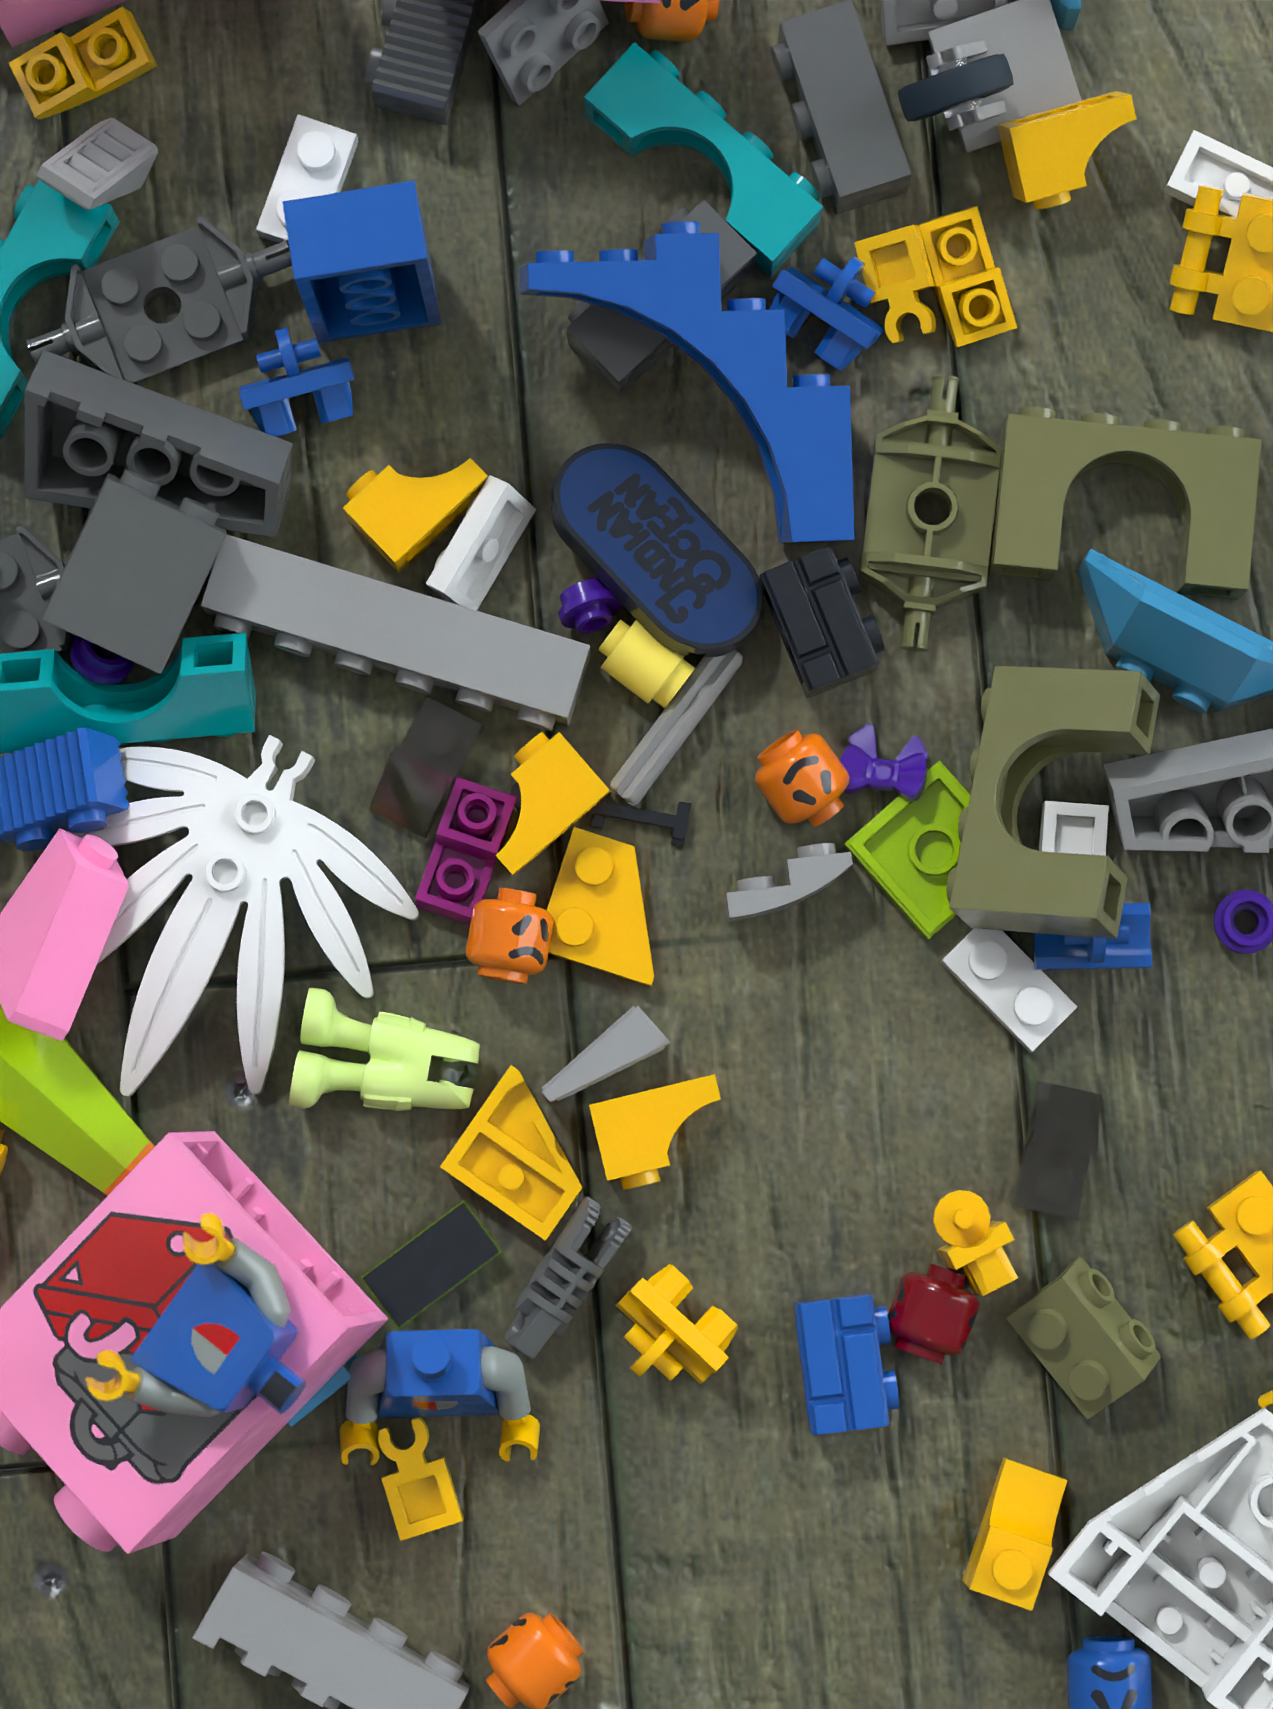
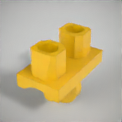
M957 1190L947 1193L942 1197L934 1209L933 1224L935 1231L943 1241L950 1244L937 1249V1252L945 1267L955 1270L962 1268L973 1292L984 1296L1018 1278L1002 1248L1003 1245L1015 1239L1006 1222H990L991 1216L988 1206L980 1196L971 1191Z
M671 1264L653 1275L648 1281L642 1277L615 1305L635 1323L623 1337L641 1353L629 1369L640 1377L653 1365L671 1381L683 1368L701 1385L712 1373L717 1372L729 1358L724 1351L734 1337L738 1325L721 1309L711 1306L695 1324L691 1323L676 1307L689 1294L693 1286L690 1280Z

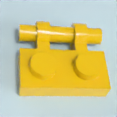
M1199 185L1193 209H1186L1182 228L1188 230L1181 262L1180 265H1173L1169 284L1175 286L1170 310L1194 315L1199 292L1218 294L1213 320L1273 332V199L1242 193L1236 218L1218 214L1224 190ZM1213 235L1232 238L1223 273L1205 270Z
M1255 1171L1206 1208L1220 1227V1230L1210 1238H1206L1194 1220L1188 1222L1173 1234L1187 1254L1183 1258L1186 1265L1194 1275L1200 1273L1203 1275L1222 1301L1218 1305L1220 1311L1229 1323L1236 1320L1250 1340L1256 1338L1271 1326L1257 1307V1304L1267 1295H1270L1273 1299V1186L1262 1171ZM1232 1248L1237 1250L1255 1275L1243 1286L1222 1259Z

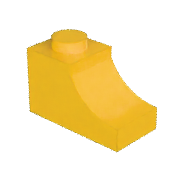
M1114 91L997 124L1013 198L1025 203L1033 201L1034 209H1045L1069 202L1071 200L1069 191L1087 186L1084 175L1090 156L1098 144L1113 130L1128 122L1137 120L1132 95Z
M471 458L447 473L425 478L398 474L388 465L378 475L373 470H370L361 476L347 491L346 497L350 501L343 507L347 520L398 573H401L467 511L470 502L479 494L488 479V475Z
M543 732L539 733L513 756L520 764L511 773L513 778L519 783L521 791L520 816L511 838L496 854V857L512 875H516L611 792L560 732L550 740Z
M715 1074L590 1104V1112L607 1181L620 1178L623 1190L659 1182L658 1168L670 1166L667 1152L672 1137L679 1126L695 1111L721 1100Z
M1003 1457L962 1579L970 1590L1030 1611L1033 1610L1053 1550V1532L1067 1484L1066 1479Z

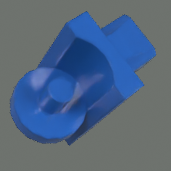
M854 256L845 268L841 270L823 258L813 274L831 285L830 290L793 266L788 271L783 269L772 285L779 292L775 296L770 310L785 309L786 335L792 338L797 337L812 313L827 322L831 327L815 353L841 371L864 348L868 349L877 343L885 327L844 300L847 296L866 308L873 299L876 292L857 280L865 266L864 262Z
M287 327L275 330L278 349L256 355L261 373L285 367L287 374L240 386L239 395L243 409L252 410L254 420L261 432L275 437L297 430L288 398L301 394L313 393L321 423L353 415L352 391L349 381L354 380V373L349 356L300 370L298 363L321 357L317 338L293 344Z
M1123 903L1117 939L1033 933L1034 970L1151 968L1150 903Z

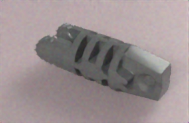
M584 1197L552 1244V1249L546 1253L532 1274L530 1282L524 1286L513 1305L519 1311L504 1338L510 1346L531 1359L536 1357L553 1333L561 1336L574 1318V1313L580 1309L594 1288L596 1280L602 1276L632 1229L631 1224L620 1217H616L603 1228L602 1233L599 1234L586 1255L580 1252L578 1249L590 1233L591 1228L595 1225L596 1220H598L601 1208L600 1204L589 1197Z

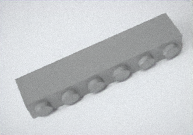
M226 535L217 554L201 603L205 613L209 617L215 618L213 628L224 633H246L247 639H249L252 630L275 637L273 646L283 651L303 657H310L312 648L336 655L334 665L345 670L370 676L372 668L376 667L397 674L394 683L404 688L424 694H431L433 685L457 692L455 702L463 706L491 713L494 704L518 711L516 717L518 722L546 731H552L555 722L569 726L591 656V648L588 644L230 535Z

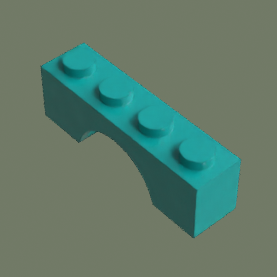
M634 42L584 96L585 117L630 156L649 148L674 145L689 148L709 159L723 175L730 192L731 205L725 221L757 253L755 265L771 278L820 224L823 206L818 202L820 194L800 174L793 172L788 176L771 161L774 157L773 153L756 135L748 131L741 135L724 120L727 117L726 112L709 94L700 90L695 95L678 80L680 77L679 71L667 57L656 50H652L648 54Z
M38 180L35 186L29 184L24 188L14 208V218L17 220L6 240L0 238V439L3 438L25 398V388L29 382L16 365L10 347V327L18 305L39 284L54 277L70 275L71 266L78 264L82 271L97 265L120 222L111 204L105 203L91 210H85L40 180Z
M246 633L182 638L177 655L161 674H157L142 682L124 685H102L86 679L73 670L55 649L0 654V754L13 753L14 751L23 750L24 747H32L35 743H44L46 739H55L56 736L76 731L77 728H89L115 736L120 744L145 741L162 743L180 738L203 736L229 737L238 733L255 732L256 690Z

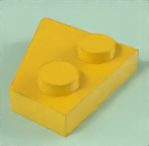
M574 827L547 907V911L554 918L548 954L651 987L654 980V971L635 846Z
M510 1065L440 1166L443 1170L545 1241L583 1188L523 1076L512 1065Z

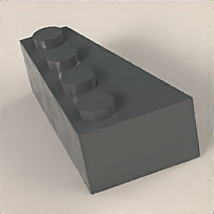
M43 350L25 388L24 498L92 509L107 474L110 473L121 479L125 469L159 484L161 487L156 496L178 506H181L184 497H187L217 511L220 515L216 524L225 527L226 530L276 537L290 497L293 443Z

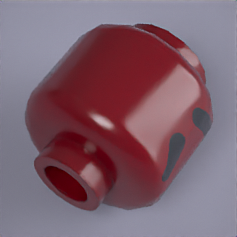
M930 1263L926 1275L917 1272H909L903 1275L888 1313L890 1333L897 1337L894 1347L939 1364H943L945 1355L958 1356L963 1353L980 1307L978 1298L973 1293L963 1289L967 1276Z

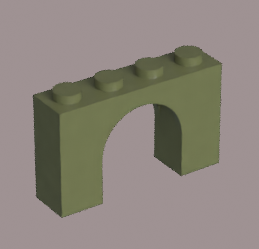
M1019 408L1018 414L1007 415L1001 427L1000 448L1002 449L988 575L1050 581L1058 570L1063 507L1069 486L1081 475L1094 468L1111 464H1124L1143 469L1158 478L1170 491L1177 504L1180 514L1181 533L1175 592L1182 595L1238 600L1249 590L1262 439L1245 438V431L1243 429L1231 426H1212L1207 428L1206 433L1182 431L1181 423L1170 420H1147L1144 422V427L1119 425L1118 417L1103 413L1081 415V421L1057 419L1056 411L1048 408Z
M995 666L991 688L985 690L981 702V715L984 726L980 747L974 749L970 759V777L973 784L969 805L962 810L959 817L958 834L961 847L957 867L950 871L947 880L949 908L971 928L1117 939L1128 876L1109 856L1044 852L1023 846L1018 834L1017 812L1022 794L1031 779L1043 767L1060 757L1079 752L1150 755L1160 694L1141 671Z

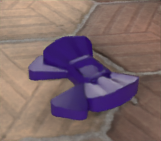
M872 724L864 725L849 736L850 746L845 749L840 759L849 774V784L844 793L853 794L869 787L876 790H895L911 802L917 801L920 798L927 782L928 771L926 763L929 761V755L918 736H913L895 760L877 758L875 729Z

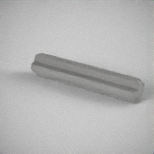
M736 649L719 657L702 658L612 779L610 788L618 797L631 805H636L641 801L742 665L743 657Z

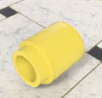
M637 619L631 627L620 620L598 649L607 657L600 667L647 704L653 699L663 708H666L695 669V667L683 659L684 654L664 647L651 636Z

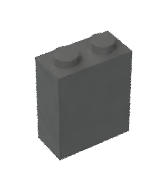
M125 469L121 479L110 473L107 474L46 605L42 620L161 674L227 533L225 527L216 524L220 515L217 511L187 497H184L181 506L156 496L161 487L159 484Z

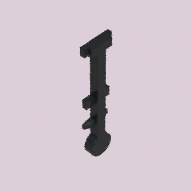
M516 782L511 789V795L517 797L515 807L521 810V791L519 783ZM608 794L587 812L593 814L591 827L601 829L604 826L605 816L674 829L671 844L683 847L691 803L679 801L677 814L671 815L608 803Z

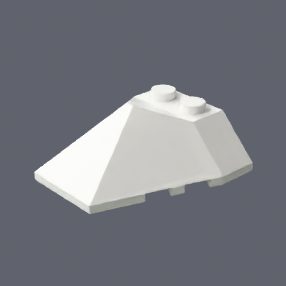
M1265 1407L1089 1520L1048 1572L1049 1576L1097 1614L1102 1616L1104 1612H1107L1199 1685L1203 1690L1206 1700L1217 1709H1273V1414Z

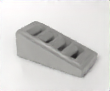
M108 118L91 127L44 162L36 176L39 177L40 181L85 210H91L141 189L156 159L158 149L155 144L118 120Z
M633 1006L542 1087V1094L550 1103L556 1100L561 1101L663 1051L665 1046L671 1042L639 1006L636 1008Z

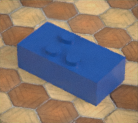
M415 180L282 201L294 280L318 344L442 324L431 255Z

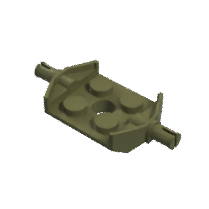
M943 374L932 376L930 409H927L926 416L899 423L876 435L862 559L858 575L903 606V611L906 613L900 648L908 651L912 650L916 626L918 628L916 652L928 651L930 617L935 613L936 609L983 592L986 587L1002 449L984 433L958 420L959 413H954L959 383L958 377L949 375L946 383L945 400L942 399L945 378ZM925 493L939 494L949 505V517L938 525L925 524L915 513V500Z

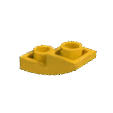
M123 6L71 37L60 32L9 62L35 118L39 120L95 99L158 66L131 11Z
M972 206L917 224L919 225L935 285L934 290L955 346L960 347L1016 329L1017 325L1000 267H995L978 206Z

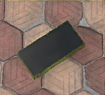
M463 1200L360 1278L399 1330L503 1251L467 1202Z

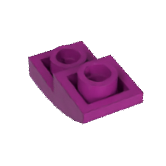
M459 777L456 778L436 833L435 845L415 896L414 905L417 908L470 925L473 908L478 901L485 898L498 860L496 854L502 848L517 802L516 796Z

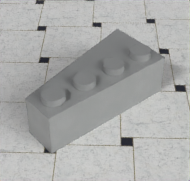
M1273 728L1103 764L1114 822L1124 850L1208 852L1210 847L1242 848L1243 852L1269 853V848H1273Z
M261 1552L258 1559L247 1553L232 1568L192 1637L212 1649L219 1638L230 1642L236 1646L234 1651L242 1658L240 1661L242 1665L264 1677L267 1673L279 1677L282 1671L294 1677L291 1685L299 1692L300 1696L328 1709H337L341 1702L352 1709H459L470 1687L468 1682L460 1678L464 1669L451 1659L432 1650L427 1658L423 1657L404 1645L408 1636L401 1630L374 1617L370 1625L348 1612L352 1604L345 1597L319 1584L314 1592L291 1579L295 1573L294 1568L266 1552Z

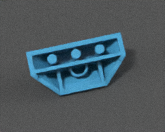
M1093 549L1089 550L1077 572L1104 653L1118 661L1115 666L1116 670L1141 671L1149 682L1151 679H1154L1174 689L1172 698L1175 701L1200 713H1206L1208 708L1219 712L1273 694V641L1109 559Z

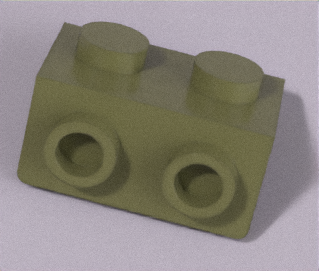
M1081 1257L1070 1263L1059 1277L1014 1308L1006 1317V1320L1087 1420L1143 1382L1161 1358L1150 1331L1140 1321L1131 1319L1115 1299L1114 1290L1108 1279L1100 1271L1090 1268Z

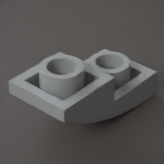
M835 843L802 846L797 848L798 858L787 859L784 865L787 885L776 887L775 876L738 880V891L728 892L725 895L728 923L771 914L817 894L850 869L853 864L851 852L836 853Z

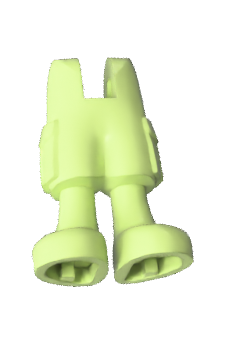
M309 988L301 1026L300 1043L320 1047H342L368 1052L370 1061L367 1064L331 1059L321 1054L299 1050L292 1076L289 1106L302 1109L310 1108L316 1104L321 1095L341 1090L361 1091L360 1099L363 1100V1106L395 1111L411 1110L412 1107L438 1109L469 1108L474 1089L456 1086L444 1080H439V1083L427 1081L431 1057L443 1058V1061L451 1063L461 1061L478 1064L480 1044L465 1037L428 1028L425 1023L413 1017L408 1018L386 1012H379L378 1017L373 1019L372 1025L350 1019L336 1009L334 998L330 992L325 989Z

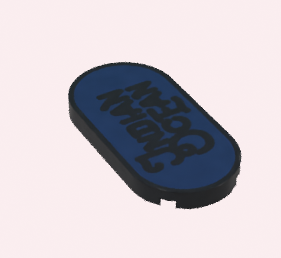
M601 443L585 447L565 461L554 480L551 492L552 507L550 509L553 525L565 544L651 636L664 647L684 655H688L689 652L705 654L703 658L719 657L738 648L754 629L763 607V591L760 579L744 554L661 466L643 452L626 445Z

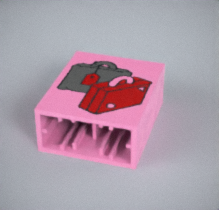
M215 1131L168 1133L0 1308V1446L18 1455H24L33 1448L65 1483L54 1496V1504L63 1521L79 1538L90 1546L104 1552L111 1551L119 1544L129 1554L175 1538L371 1338L388 1318ZM206 1213L217 1215L223 1222L226 1240L237 1238L276 1266L291 1307L289 1320L296 1326L298 1331L297 1337L280 1361L306 1381L303 1392L286 1412L279 1414L256 1394L243 1409L227 1413L221 1412L212 1418L165 1413L129 1401L125 1396V1392L117 1399L110 1401L99 1400L91 1394L85 1380L86 1377L94 1378L96 1381L104 1383L112 1380L117 1374V1370L114 1368H107L98 1363L96 1358L98 1353L104 1350L114 1351L120 1355L128 1371L132 1372L135 1368L139 1367L130 1358L197 1266V1263L191 1261L185 1254L183 1233L191 1235L194 1240L202 1243L209 1242L215 1237L201 1227V1215Z

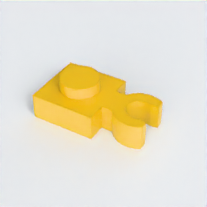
M913 224L854 242L858 259L865 263L862 270L865 286L876 292L870 304L886 300L889 302L890 310L885 318V332L892 343L904 341L901 321L909 313H913L919 318L923 334L934 333L936 331L935 315L926 304L920 302L917 292L935 286L919 225Z
M421 1417L411 1420L416 1438L414 1444L408 1448H400L394 1444L389 1427L380 1429L378 1433V1442L382 1452L389 1459L396 1462L399 1470L385 1475L381 1479L400 1541L461 1522L464 1519L445 1456L426 1461L424 1450L429 1441V1431Z

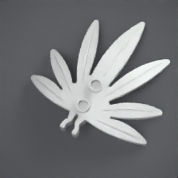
M271 735L268 736L262 749V764L248 779L217 762L179 750L159 747L118 748L122 755L120 762L124 767L122 774L126 781L157 790L184 792V795L181 797H161L129 803L128 810L106 817L107 826L103 829L88 833L70 832L81 838H84L87 834L94 835L103 839L111 846H119L152 839L184 827L189 829V834L186 838L161 852L127 879L129 888L97 964L132 936L164 904L186 876H193L192 881L178 901L157 941L136 997L128 1028L121 1071L120 1092L124 1096H132L166 1053L189 1018L222 955L242 903L247 902L248 909L242 932L238 961L237 1020L244 1072L248 1089L253 1094H260L264 1089L275 1047L281 1012L285 965L284 915L280 887L282 879L289 878L291 880L303 915L327 957L349 984L362 997L367 999L373 996L374 990L360 938L346 907L331 882L318 866V861H323L343 883L373 904L409 920H416L419 917L418 909L398 880L363 843L335 822L293 801L296 782L304 779L310 772L315 762L313 756L301 751L294 767L284 770L275 788L269 791V787L278 771L275 759L283 746L279 739Z

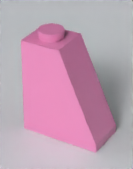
M59 828L0 913V1004L9 1022L60 1041L65 1038L71 1028L129 888V883L117 861V852L110 844L97 836L87 834L84 838H81Z

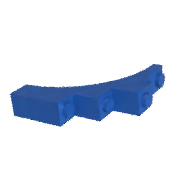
M668 222L662 224V234H654L644 240L645 260L638 261L637 249L599 251V261L574 262V251L551 250L535 252L536 263H527L519 268L520 295L570 298L616 311L663 335L706 371L733 403L758 448L773 494L779 543L855 540L850 386H831L830 374H808L792 376V387H787L785 309L766 310V299L743 298L727 300L728 311H722L719 233H700V222Z

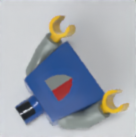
M213 1213L203 1214L200 1216L201 1227L215 1237L209 1242L202 1243L194 1240L191 1235L183 1233L185 1254L191 1261L197 1263V1266L130 1358L139 1367L135 1368L132 1372L128 1371L120 1355L114 1351L104 1350L96 1355L98 1363L107 1368H114L117 1370V1374L112 1380L104 1383L98 1382L94 1378L86 1377L88 1389L99 1400H115L125 1392V1396L129 1401L165 1413L211 1418L221 1412L227 1413L243 1409L256 1394L279 1414H283L299 1398L306 1386V1381L280 1361L297 1337L298 1331L296 1326L289 1320L291 1307L278 1270L274 1264L237 1238L226 1240L223 1222L217 1215Z
M481 1330L388 1332L385 1334L379 1349L357 1357L349 1369L351 1379L347 1385L345 1412L348 1420L340 1427L341 1460L344 1465H348V1454L352 1450L359 1448L369 1450L370 1465H375L380 1458L378 1427L374 1422L377 1417L500 1415L504 1418L499 1446L501 1458L506 1462H510L512 1445L520 1444L529 1448L531 1460H535L537 1457L540 1423L535 1417L529 1415L531 1406L523 1364L516 1354L498 1348Z

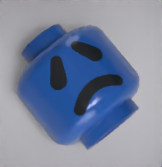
M1104 1635L1083 1638L1082 1648L1072 1651L1067 1659L1069 1709H1152V1661L1150 1655L1146 1651L1135 1647L1134 1638Z

